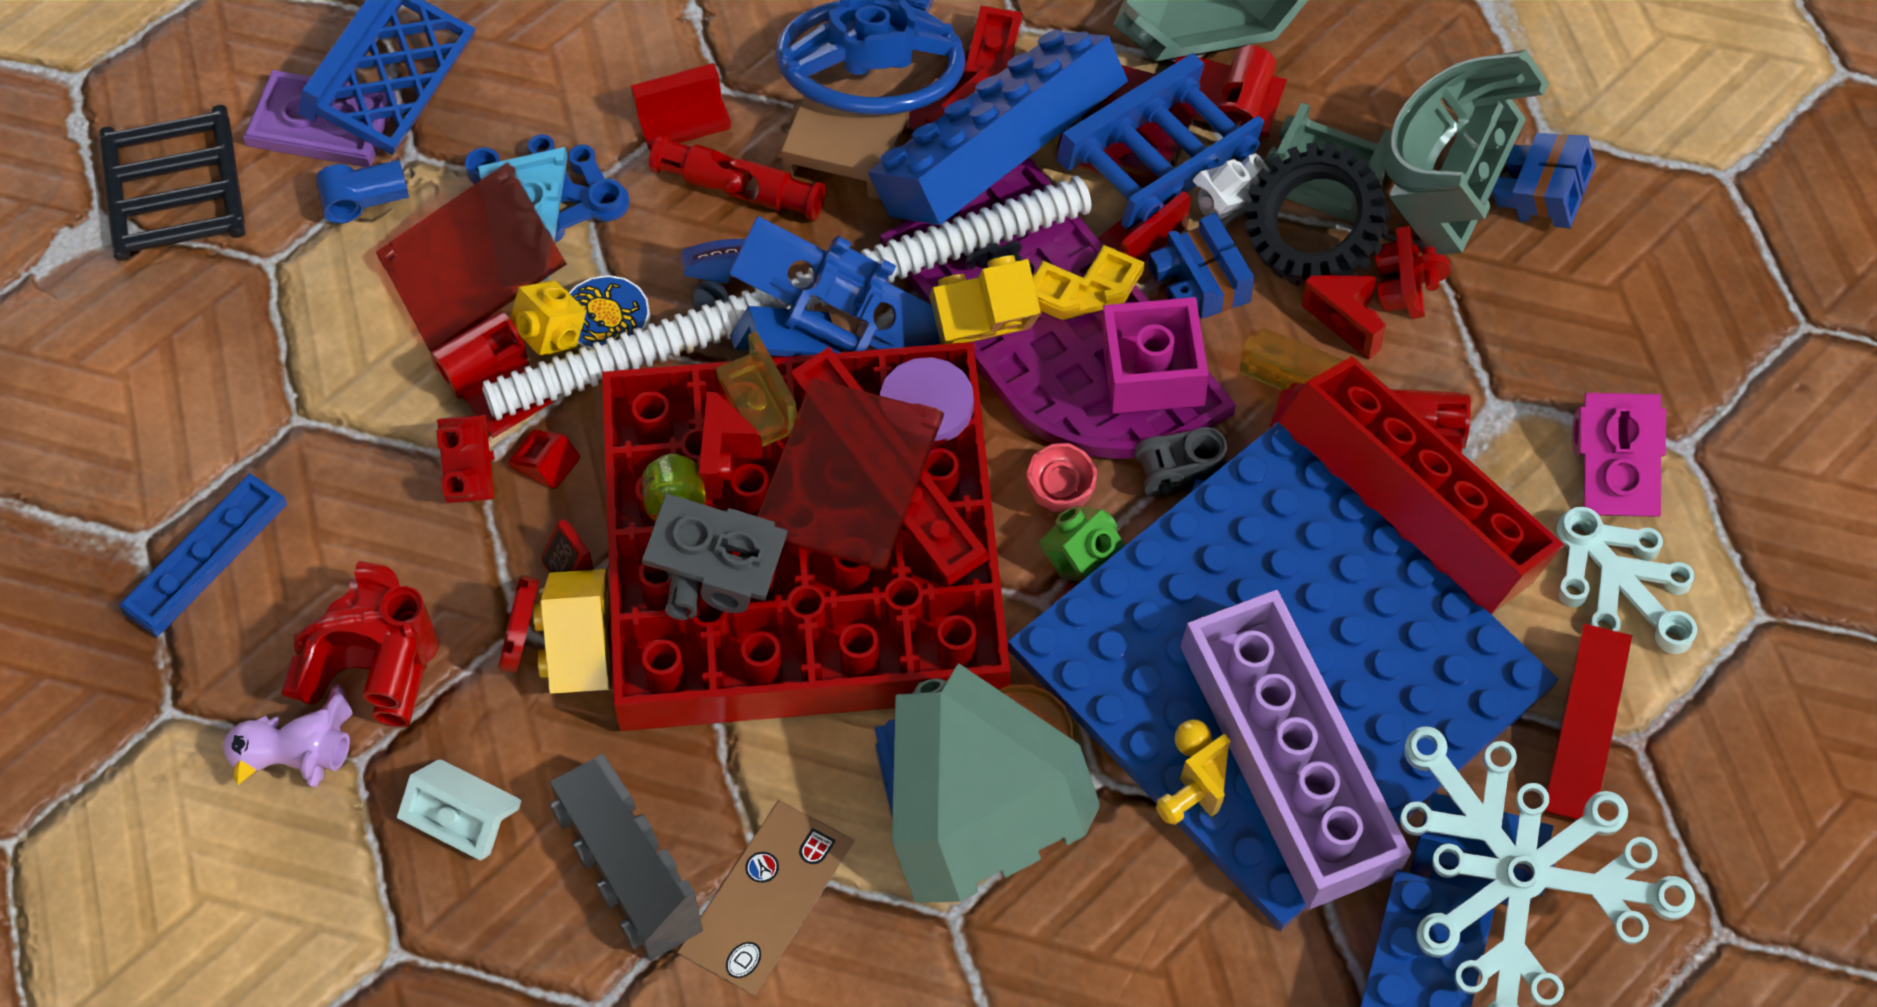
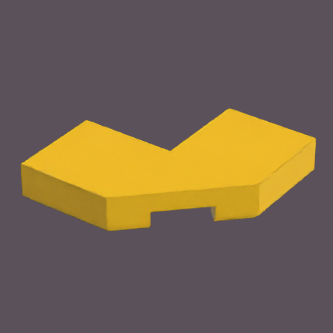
M1105 245L1101 248L1084 278L1042 261L1033 275L1040 310L1060 320H1065L1103 310V305L1123 304L1142 275L1144 262Z

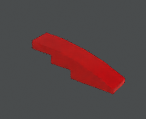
M1583 624L1551 764L1552 769L1547 786L1549 804L1544 811L1546 813L1578 820L1583 816V810L1588 800L1601 790L1633 635Z

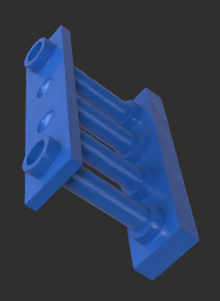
M1194 53L1165 69L1062 134L1056 160L1067 171L1081 163H1091L1128 200L1121 223L1126 230H1129L1141 221L1146 222L1181 192L1185 191L1187 193L1197 185L1193 182V179L1201 171L1223 166L1227 161L1233 159L1243 161L1248 155L1254 154L1260 145L1258 139L1264 120L1258 115L1241 127H1238L1199 90V81L1205 64ZM1179 102L1182 104L1188 103L1223 138L1207 148L1168 109ZM1147 122H1155L1191 159L1174 168L1136 129ZM1115 142L1118 144L1123 142L1159 179L1142 189L1103 149Z

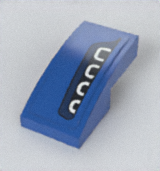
M745 239L716 240L683 249L680 261L684 276L728 284L730 277L728 273Z

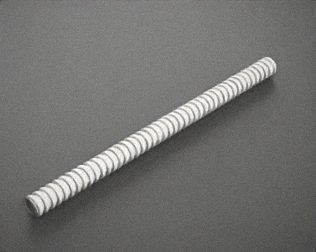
M1076 175L1070 178L1069 183L1065 180L1059 181L1055 188L1051 184L1044 187V192L1036 189L1031 192L1029 197L1025 193L1018 196V201L1010 198L1005 201L1003 206L999 202L992 205V210L986 207L981 208L977 215L974 212L966 214V219H962L960 216L955 217L952 224L945 221L940 225V228L932 225L927 228L926 233L918 230L914 232V237L910 238L906 234L901 237L900 242L892 239L887 242L888 246L883 247L882 244H877L874 246V251L870 252L866 248L861 251V254L876 262L885 259L896 265L894 273L886 279V282L892 283L896 276L900 279L906 278L907 272L911 271L914 275L920 273L921 267L929 270L934 267L936 262L940 265L946 264L947 258H951L953 261L958 260L961 253L969 256L973 253V249L977 248V250L985 248L987 244L997 243L999 245L1001 239L1009 242L1012 240L1013 235H1016L1018 238L1024 237L1027 230L1035 233L1039 230V226H1042L1044 229L1051 227L1053 221L1061 224L1064 222L1065 217L1072 220L1077 218L1079 212L1083 215L1089 214L1092 206L1090 194L1084 181ZM809 268L808 274L804 275L800 271L795 273L794 279L790 280L789 277L788 279L793 286L803 288L811 282L813 271L812 268ZM755 288L753 293L745 290L741 293L742 297L736 298L735 295H731L725 303L721 299L714 302L715 306L702 305L699 312L690 309L687 312V316L682 317L680 313L676 314L673 321L669 322L667 318L660 321L661 325L656 327L653 323L647 325V330L641 331L640 328H636L633 330L634 334L630 336L626 332L621 333L618 340L614 341L613 337L606 339L607 344L600 345L599 342L593 343V348L589 350L585 346L581 347L578 354L573 355L571 351L565 354L566 358L561 360L558 356L552 357V363L538 362V368L532 369L531 366L524 367L525 372L520 374L516 370L510 373L511 377L504 379L503 375L498 376L495 383L491 384L489 380L483 381L482 390L492 417H495L498 421L502 419V414L509 412L510 416L515 415L516 409L521 407L524 411L530 409V404L535 402L537 406H541L544 404V399L550 398L551 401L557 400V395L561 393L567 397L571 395V390L575 388L581 392L585 390L584 385L598 386V380L602 379L603 371L639 369V366L644 364L649 368L653 366V361L666 362L667 356L672 355L674 359L680 357L681 351L685 350L687 354L694 351L693 347L698 345L701 349L707 347V342L712 341L714 344H718L721 342L720 338L724 336L729 340L731 339L730 334L748 306L790 309L791 306ZM811 296L805 308L808 311H812L815 309L814 305L818 303L821 307L828 304Z

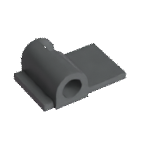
M666 493L644 553L642 564L703 582L701 596L707 604L724 612L742 613L747 610L751 597L765 601L788 530L775 527L774 521L728 508L726 512ZM729 551H736V552H740V553H742V554H741V556L739 557V556H735V555L729 554V553H727V552H729Z

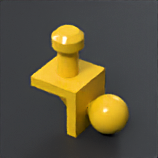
M1194 719L1187 720L1178 726L1174 737L1177 749L1182 754L1190 757L1185 761L1180 780L1185 787L1172 796L1169 794L1163 795L1157 800L1156 806L1160 817L1166 823L1173 825L1183 820L1184 812L1198 802L1209 816L1213 817L1219 812L1225 796L1224 785L1228 748L1231 740L1224 733L1212 742V733L1204 722Z

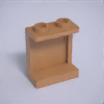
M835 90V91L842 92V93H845V94H851V95L861 96V95H857V94H852V93H848V92H844V91ZM804 96L802 100L797 99L794 103L791 114L792 126L789 134L783 133L781 135L777 157L782 159L783 170L789 172L792 178L798 165L867 181V194L869 198L881 200L869 177L868 171L881 162L880 157L885 152L907 143L910 135L909 111L881 115L851 113L824 106Z

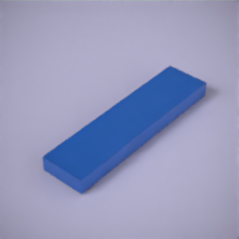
M249 473L118 605L122 613L158 638L287 505L285 497Z

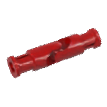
M659 134L650 151L648 165L651 172L660 173L663 170L683 177L686 183L708 189H720L728 195L773 210L780 211L782 208L805 214L806 219L812 222L816 221L824 205L826 197L825 183L816 182L814 185L793 179L791 174L786 171L740 158L732 159L724 153L698 144L689 147L673 142L665 134ZM753 177L758 182V191L746 189L748 182Z

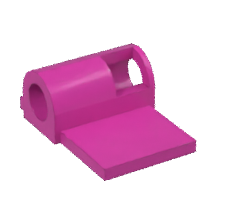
M1584 393V407L1576 409L1572 425L1574 455L1584 456L1583 507L1594 510L1599 516L1660 517L1661 457L1666 455V408H1661V394Z

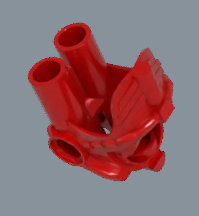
M358 561L355 566L356 570H354L355 578L349 579V591L332 602L324 615L305 626L299 634H294L293 648L297 655L291 658L281 693L285 697L300 700L307 705L315 704L323 697L331 680L337 673L351 668L370 669L362 697L365 701L374 705L372 718L387 726L397 728L408 727L412 719L424 670L427 669L426 663L435 657L439 649V640L422 596L415 588L400 586L396 573L385 565Z

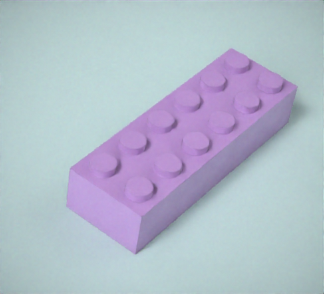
M1278 589L1188 622L1180 648L1222 734L1225 733L1231 740L1229 748L1308 910L1393 877L1396 869L1402 871L1411 855V851Z

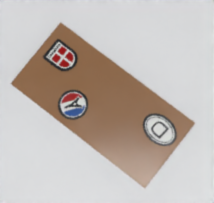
M779 800L701 916L703 932L686 940L677 953L755 996L855 840Z

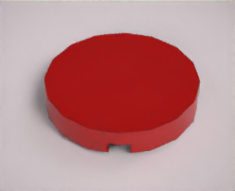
M522 576L518 580L498 665L500 670L517 674L539 579Z

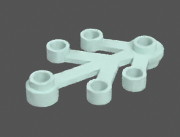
M1575 507L1565 512L1560 517L1556 527L1557 538L1568 549L1566 577L1561 581L1558 590L1559 600L1564 605L1572 608L1579 607L1585 603L1590 590L1589 583L1584 578L1587 557L1589 555L1601 568L1597 612L1593 615L1590 625L1599 627L1597 623L1604 621L1612 626L1613 631L1619 632L1621 620L1617 615L1620 589L1656 629L1654 633L1655 641L1663 651L1669 654L1686 652L1692 646L1697 635L1696 622L1685 612H1667L1639 580L1663 583L1664 588L1674 595H1682L1690 590L1694 581L1695 574L1693 569L1683 562L1664 564L1645 561L1655 559L1663 545L1661 534L1653 528L1634 530L1604 525L1600 516L1594 510L1587 507ZM1580 529L1583 530L1587 535H1579L1572 530ZM1648 540L1655 547L1646 548L1639 541ZM1608 545L1631 548L1633 554L1639 559L1617 556ZM1679 574L1685 578L1686 582H1676L1672 579L1671 575ZM1576 587L1582 594L1572 595L1566 588ZM1675 633L1681 638V641L1671 639L1666 634Z

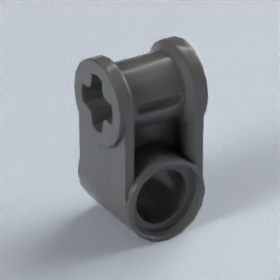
M1200 427L1195 430L1168 436H1154L1141 441L1135 447L1134 455L1144 469L1146 480L1143 486L1146 495L1155 498L1166 497L1177 492L1193 489L1196 478L1206 481L1226 464L1227 444L1223 434L1217 429L1210 427ZM1210 455L1213 456V458L1200 459L1197 456Z

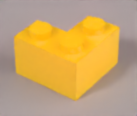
M1014 255L1003 256L988 261V268L982 269L978 278L966 280L965 274H957L939 279V286L932 288L929 297L940 344L975 342L1031 329L1040 316L1041 310L1029 260L1016 261Z
M607 569L549 573L545 588L538 589V602H534L533 607L536 632L544 631L545 649L538 650L540 678H548L550 694L609 690L612 676L608 638L611 610Z

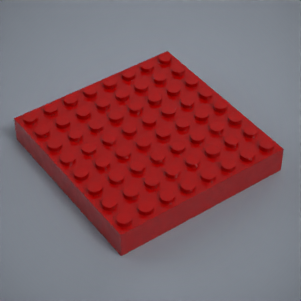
M974 342L835 353L880 413V391L885 378L897 366L912 359L933 357L948 361L961 369L972 384L974 411L968 426L957 437L948 441L944 438L934 441V445L924 446L903 441L988 552L989 560L950 586L793 381L790 371L815 355L602 372L614 707L620 731L895 708L897 694H913L919 682L938 678L948 681L958 663L1010 697L1011 671ZM707 392H717L760 433L763 457L761 459L733 458L731 481L723 480L722 499L702 498L699 480ZM654 477V479L647 483L644 498L650 502L652 508L650 511H647L645 505H643L644 498L642 496L641 482L642 478L643 481L644 479L648 481ZM666 493L726 512L728 508L774 521L775 527L788 530L765 601L751 597L745 612H724L713 608L702 599L701 589L703 582H700L697 598V615L694 618L688 616L687 620H679L667 615L665 606L668 601L670 578L667 575V571L642 564L644 553L659 515L653 510L660 512ZM729 551V552H727V553H729V554H732V555H735V556H739V557H740L741 554H742V553L736 552V551Z

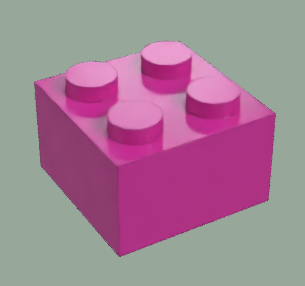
M1196 297L1103 305L1101 338L1112 414L1205 406L1209 374Z

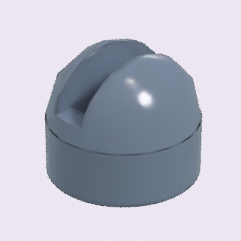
M703 281L696 287L693 293L694 310L696 312L701 311V306L705 304L709 307L715 306L714 302L716 300L712 295L721 299L723 303L727 302L728 293L724 286L715 281Z

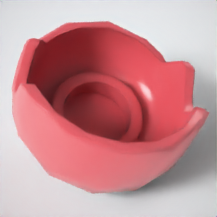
M1070 443L1050 444L1031 457L1026 471L1027 489L1036 504L1052 513H1062L1074 506L1082 507L1090 500L1095 491L1097 468L1087 453Z

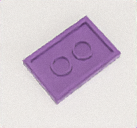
M276 70L271 71L245 132L244 140L246 146L360 167L372 166L378 147L320 116L312 122L298 114L302 89L310 80V76ZM384 91L363 95L367 110L389 107ZM393 91L395 100L397 102L395 91ZM354 96L336 99L332 104V107L345 114L359 111ZM391 117L371 120L374 129L384 134Z

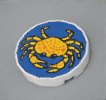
M611 275L592 277L579 283L569 292L586 310L577 348H575L577 351L584 346L587 350L592 349L593 343L599 342L600 345L607 344L606 339L613 337L614 341L620 339V334L624 332L628 336L633 335V330L636 328H640L641 331L647 330V325L651 319L648 298L638 285L626 278Z

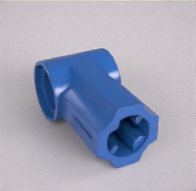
M400 159L353 170L347 165L335 164L323 168L316 175V185L323 214L332 223H348L358 218L362 214L363 208L409 198Z

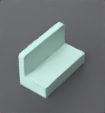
M437 760L410 774L397 818L481 861L491 854L501 820L519 810L521 799L443 760Z

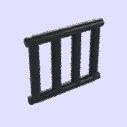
M216 105L212 108V113L115 131L114 128L106 126L99 130L111 245L116 260L123 261L129 259L130 252L229 233L233 238H240L245 235V219L234 144L226 106ZM214 130L216 147L120 165L119 148ZM216 164L219 165L221 181L124 200L123 182ZM222 198L224 200L225 216L134 234L128 233L127 217Z

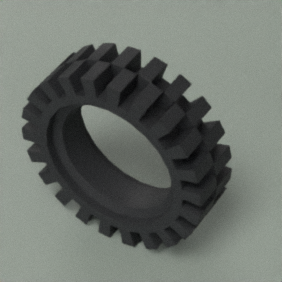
M1307 143V151L1302 153L1299 152L1297 146L1287 150L1290 157L1282 161L1279 155L1270 160L1274 168L1270 172L1262 168L1257 174L1260 180L1259 186L1251 184L1248 191L1252 201L1251 203L1245 202L1244 212L1248 220L1244 222L1246 231L1251 237L1249 240L1267 267L1269 266L1272 272L1279 278L1285 276L1291 284L1299 286L1300 281L1305 282L1311 275L1355 276L1352 270L1358 266L1365 270L1370 266L1369 255L1373 253L1378 256L1383 248L1379 240L1381 237L1387 238L1389 228L1386 225V220H1390V210L1386 204L1388 200L1385 192L1368 163L1362 157L1357 159L1354 152L1345 147L1342 152H1339L1335 144L1326 143L1325 149L1320 150L1316 143ZM1314 179L1337 181L1348 187L1356 197L1358 211L1351 232L1341 243L1322 252L1307 253L1295 250L1281 239L1277 226L1279 209L1286 196L1302 183Z

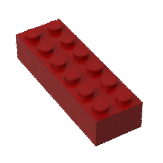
M1353 356L1306 381L1278 421L1290 432L1292 438L1298 444L1307 447L1317 456L1332 475L1341 478L1360 495L1362 502L1366 506L1381 514L1395 527L1396 532L1403 539L1413 543L1431 560L1432 565L1438 571L1448 575L1466 591L1467 596L1473 603L1483 607L1490 614H1493L1533 584L1564 546L1556 536Z

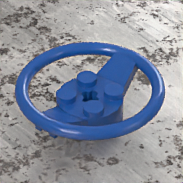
M840 0L816 6L801 13L786 25L777 40L775 48L777 66L785 80L795 90L824 106L859 114L903 113L930 105L943 98L957 85L965 68V53L961 39L954 33L952 25L945 24L930 13L910 6L905 0H900L899 3L888 0ZM825 21H829L828 23L822 24L817 29H815L814 31L803 37L801 40L796 42L797 39L808 29ZM913 50L948 56L947 68L938 80L920 90L897 96L865 97L845 94L824 87L808 77L841 61L844 62L845 70L852 74H865L870 69L904 68L911 64Z

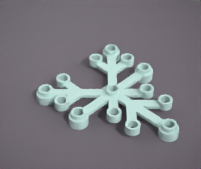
M1427 726L1419 727L1413 730L1407 737L1404 754L1408 763L1421 771L1430 770L1464 816L1431 811L1422 802H1411L1404 807L1401 813L1400 823L1402 828L1411 835H1422L1425 832L1484 841L1496 856V858L1463 853L1454 844H1444L1437 848L1432 858V865L1440 876L1450 878L1461 874L1492 879L1494 881L1449 914L1434 913L1426 916L1420 922L1416 931L1417 944L1426 955L1436 958L1445 957L1456 948L1461 931L1508 898L1503 941L1476 961L1469 960L1463 962L1457 968L1454 976L1455 984L1462 992L1475 994L1485 987L1488 978L1499 971L1495 1001L1487 1007H1519L1517 999L1520 975L1530 987L1531 998L1540 1006H1552L1563 996L1564 987L1562 981L1556 975L1546 973L1525 945L1530 899L1538 896L1545 888L1591 895L1614 924L1616 937L1628 945L1637 944L1642 941L1648 933L1649 925L1644 915L1637 911H1631L1624 901L1650 905L1652 911L1658 917L1668 921L1683 918L1693 908L1695 894L1691 885L1683 878L1667 876L1656 884L1625 879L1635 871L1647 870L1657 859L1655 844L1644 837L1632 839L1625 846L1623 854L1595 874L1551 867L1593 835H1613L1624 826L1628 818V808L1625 801L1618 794L1602 791L1593 795L1586 803L1583 816L1537 849L1541 814L1549 804V794L1540 784H1526L1519 790L1516 796V806L1520 812L1516 843L1514 845L1501 828L1508 773L1514 767L1517 759L1516 751L1512 745L1504 741H1497L1487 748L1483 758L1484 765L1487 768V776L1482 803L1447 758V742L1440 731ZM1423 738L1431 739L1436 745V751L1431 755H1423L1417 749V742ZM1494 750H1503L1509 755L1510 762L1504 767H1498L1492 763L1490 754ZM1528 791L1538 793L1541 796L1542 805L1536 809L1528 808L1523 802V794ZM1601 803L1613 805L1616 809V818L1611 821L1602 819L1597 811L1598 805ZM1411 810L1422 811L1426 816V824L1422 827L1411 826L1407 821V813ZM1635 845L1644 846L1649 851L1648 862L1638 863L1634 861L1631 857V848ZM1443 852L1454 853L1458 858V866L1452 870L1444 869L1439 863V855ZM1517 864L1528 865L1533 872L1532 879L1527 882L1517 880L1513 873L1514 866ZM1667 888H1676L1682 893L1683 901L1681 905L1671 906L1666 902L1664 892ZM1627 918L1635 919L1641 927L1639 936H1627L1622 930L1623 920ZM1433 925L1444 926L1449 934L1448 940L1440 944L1433 942L1429 937V928ZM1474 968L1480 973L1481 982L1478 986L1469 987L1463 983L1461 973L1464 969ZM1542 980L1551 981L1556 987L1555 997L1552 999L1540 997L1537 992V984Z

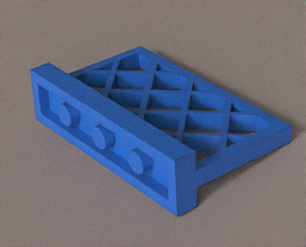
M366 0L302 89L298 114L312 122L320 116L393 155L473 38L476 28L424 0ZM403 5L418 13L421 22L400 25L396 13ZM448 29L460 37L456 43L438 45L433 31ZM425 32L430 47L409 50L404 35ZM396 37L401 51L379 54L376 45L377 40ZM434 57L438 68L437 71L418 75L413 60ZM405 62L409 76L388 80L384 65ZM375 66L380 81L358 84L355 75L356 70ZM414 87L417 96L416 102L397 105L392 90ZM384 91L389 107L367 110L363 95ZM354 96L359 111L345 114L332 107V104L336 99ZM393 117L397 130L390 138L375 130L371 120Z

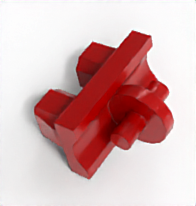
M1410 226L1396 228L1397 241L1382 244L1383 248L1378 256L1375 255V260L1380 275L1400 272V278L1378 282L1379 301L1384 311L1407 308L1412 319L1425 317L1422 283H1425L1428 291L1437 290L1439 282L1446 279L1451 273L1450 260L1441 254H1436V249L1432 246L1423 248V255L1420 256L1418 246L1412 243Z
M486 415L437 419L438 430L436 431L437 445L440 449L443 473L441 478L442 491L446 503L494 499L491 460L495 459L494 450H489Z

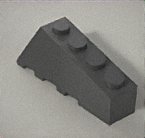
M604 754L550 781L555 800L549 803V807L561 829L563 830L570 826L577 837V840L572 842V846L583 867L587 869L594 866L601 879L595 882V885L606 906L611 909L617 905L625 920L621 921L619 926L633 950L641 946L649 961L703 932L694 890L687 879L681 880L676 870V863L667 849L656 852L660 850V846L651 825L644 814H639L635 817L633 813L636 810L635 803Z

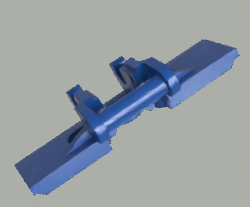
M759 216L756 217L728 274L790 305L791 307L785 317L784 325L790 328H794L796 325L848 352L865 351L868 345L875 349L939 345L940 339L932 306L886 282L888 276L894 273L896 265L885 259L876 262L851 249V242L840 236H836L828 250L825 251ZM800 260L808 263L813 271L811 282L803 288L793 286L788 279L789 267L794 262ZM813 296L860 320V325L856 331L857 335L804 309L810 297ZM880 302L887 303L894 313L892 323L885 329H877L873 320L874 310Z

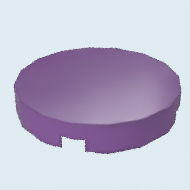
M933 357L912 359L897 366L885 378L880 391L881 413L903 441L921 446L934 445V441L944 438L948 441L957 437L970 422L974 411L972 384L961 369L948 361Z

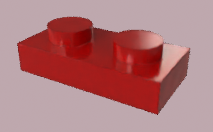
M980 6L965 68L964 82H968L984 67L996 75L1008 67L1007 62L1015 55L1023 12Z

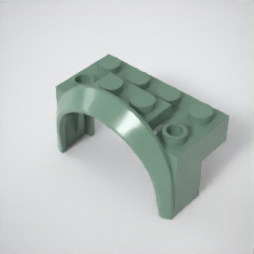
M1526 50L1483 56L1454 63L1453 66L1429 79L1413 93L1400 110L1390 131L1384 149V166L1395 185L1389 198L1425 245L1435 247L1436 254L1463 253L1477 221L1485 219L1490 209L1488 198L1526 120L1512 99L1544 95L1549 85V82ZM1441 99H1443L1444 104L1448 108L1452 109L1455 112V114L1458 117V122H1456L1449 114V112L1446 110L1444 105L1441 103ZM1457 132V137L1448 151L1441 170H1433L1440 152Z

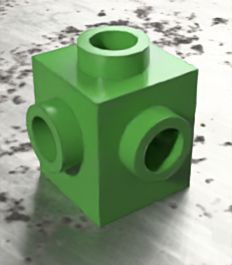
M1079 506L1068 508L1062 512L1055 521L1056 525L1037 542L1061 579L1080 582L1126 546L1117 533V524L1110 514L1102 509Z

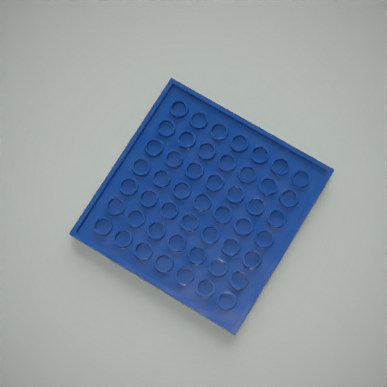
M1279 422L1008 641V651L1157 804V800L1163 795L1169 794L1172 796L1185 787L1180 780L1185 761L1190 757L1182 754L1176 747L1174 737L1178 726L1187 720L1194 719L1204 722L1209 727L1212 733V742L1223 735L1180 648L1187 623L1278 589L1397 826L1401 824L1400 816L1407 804L1411 802L1425 803L1430 799L1432 792L1436 793L1442 788L1430 770H1418L1412 767L1406 760L1404 746L1407 737L1413 730L1427 726L1440 731L1447 742L1446 756L1457 771L1460 772L1551 691L1559 680L1492 614L1483 607L1473 603L1467 596L1466 591L1448 575L1438 571L1432 565L1431 560L1413 543L1403 539L1396 532L1395 527L1381 514L1366 506L1362 502L1360 495L1341 478L1332 475L1325 467V464L1307 447L1298 444L1292 438L1290 432ZM1423 738L1416 744L1418 751L1423 755H1431L1436 751V745L1431 739ZM1228 748L1224 785L1225 796L1219 812L1210 817L1198 802L1184 812V819L1178 822L1177 826L1281 932L1307 908V905L1230 748ZM1416 810L1408 812L1406 817L1411 816Z

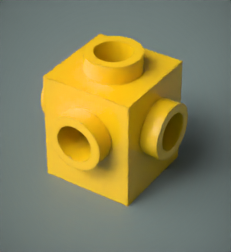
M555 280L518 287L510 320L515 325L521 338L538 355L553 354L577 348L586 310Z

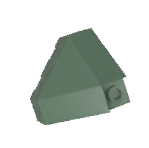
M1124 0L1113 26L1144 49L1154 61L1187 56L1192 53L1198 54L1277 40L1308 0Z
M959 663L948 681L938 678L919 682L913 694L896 695L892 843L915 903L961 902L978 893L976 884L999 871L1006 878L1041 860L1039 850L1060 839L1069 845L1086 836L1100 808V803L1080 744Z

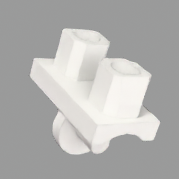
M1255 153L1248 155L1242 162L1233 159L1227 161L1223 166L1201 171L1193 179V182L1198 187H1201L1198 195V204L1202 213L1208 216L1216 212L1219 219H1224L1231 215L1233 210L1245 207V202L1251 203L1252 199L1248 191L1251 184L1259 186L1260 180L1257 174L1262 168L1268 172L1271 171L1261 157Z

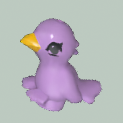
M340 684L333 686L328 700L319 711L296 718L280 730L276 729L279 718L274 717L268 720L266 716L256 721L241 722L232 728L224 739L223 752L227 763L233 768V778L236 783L240 785L253 773L270 765L284 764L300 770L302 777L307 780V785L317 788L319 782L324 779L325 768L332 771L338 770L344 763L349 751L350 737L347 733L341 732L340 725L353 714L346 690Z

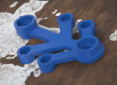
M544 134L532 137L528 142L529 154L540 153L536 151L540 147H547L548 149L545 151L555 149L553 139ZM577 145L569 152L572 171L583 175L589 187L572 183L565 171L561 203L570 201L578 204L559 213L554 243L564 237L566 228L590 218L600 221H613L622 217L629 208L630 199L627 190L619 182L604 178L597 166L595 152L588 145ZM482 147L471 151L467 155L465 167L468 178L473 184L482 188L478 166L500 162L499 155L495 150ZM582 157L589 158V159H588L587 161H585V162H578V161H577L579 158H582Z

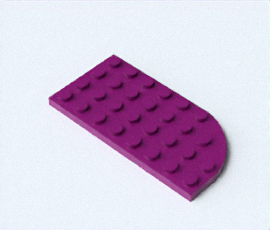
M1028 157L946 221L952 224L953 219L958 216L966 219V214L974 212L977 215L979 210L984 207L992 210V205L999 202L1003 206L1005 201L1010 198L1018 201V196L1025 193L1029 197L1031 192L1036 189L1044 192V187L1052 185V183L1031 158ZM1079 216L1072 220L1065 217L1064 222L1061 224L1053 221L1051 227L1046 229L1039 226V230L1035 233L1027 230L1025 236L1021 238L1013 235L1012 240L1009 242H1005L1003 239L999 241V247L1014 241L1020 242L1022 245V250L1019 253L1023 260L1028 259L1035 267L1032 277L1042 261H1045L1084 278L1103 247L1102 243ZM908 220L880 235V244L886 247L889 240L894 239L896 242H900L903 235L907 234L911 238L914 237L915 231L921 230L923 233H926L929 226L934 225L936 228H940V225ZM961 253L958 260L953 261L951 258H947V263L944 265L936 262L932 269L927 270L925 267H921V272L914 275L911 271L907 272L906 279L922 300L931 305L929 295L933 287L939 286V279L957 274H965L966 280L978 278L982 269L988 268V265L982 267L977 260L975 262L976 267L969 269L965 262L968 256ZM1135 285L1125 303L1146 302L1149 300ZM1103 310L1065 320H1060L1041 311L1040 316L1029 330L974 342L977 370L1014 417L1040 438L1052 444L1070 443L1085 451L1088 456L1110 459L1135 458V447L1147 438L1173 435L1200 427L1212 428L1235 414L1236 404L1209 372L1205 406L1112 414L1101 338Z

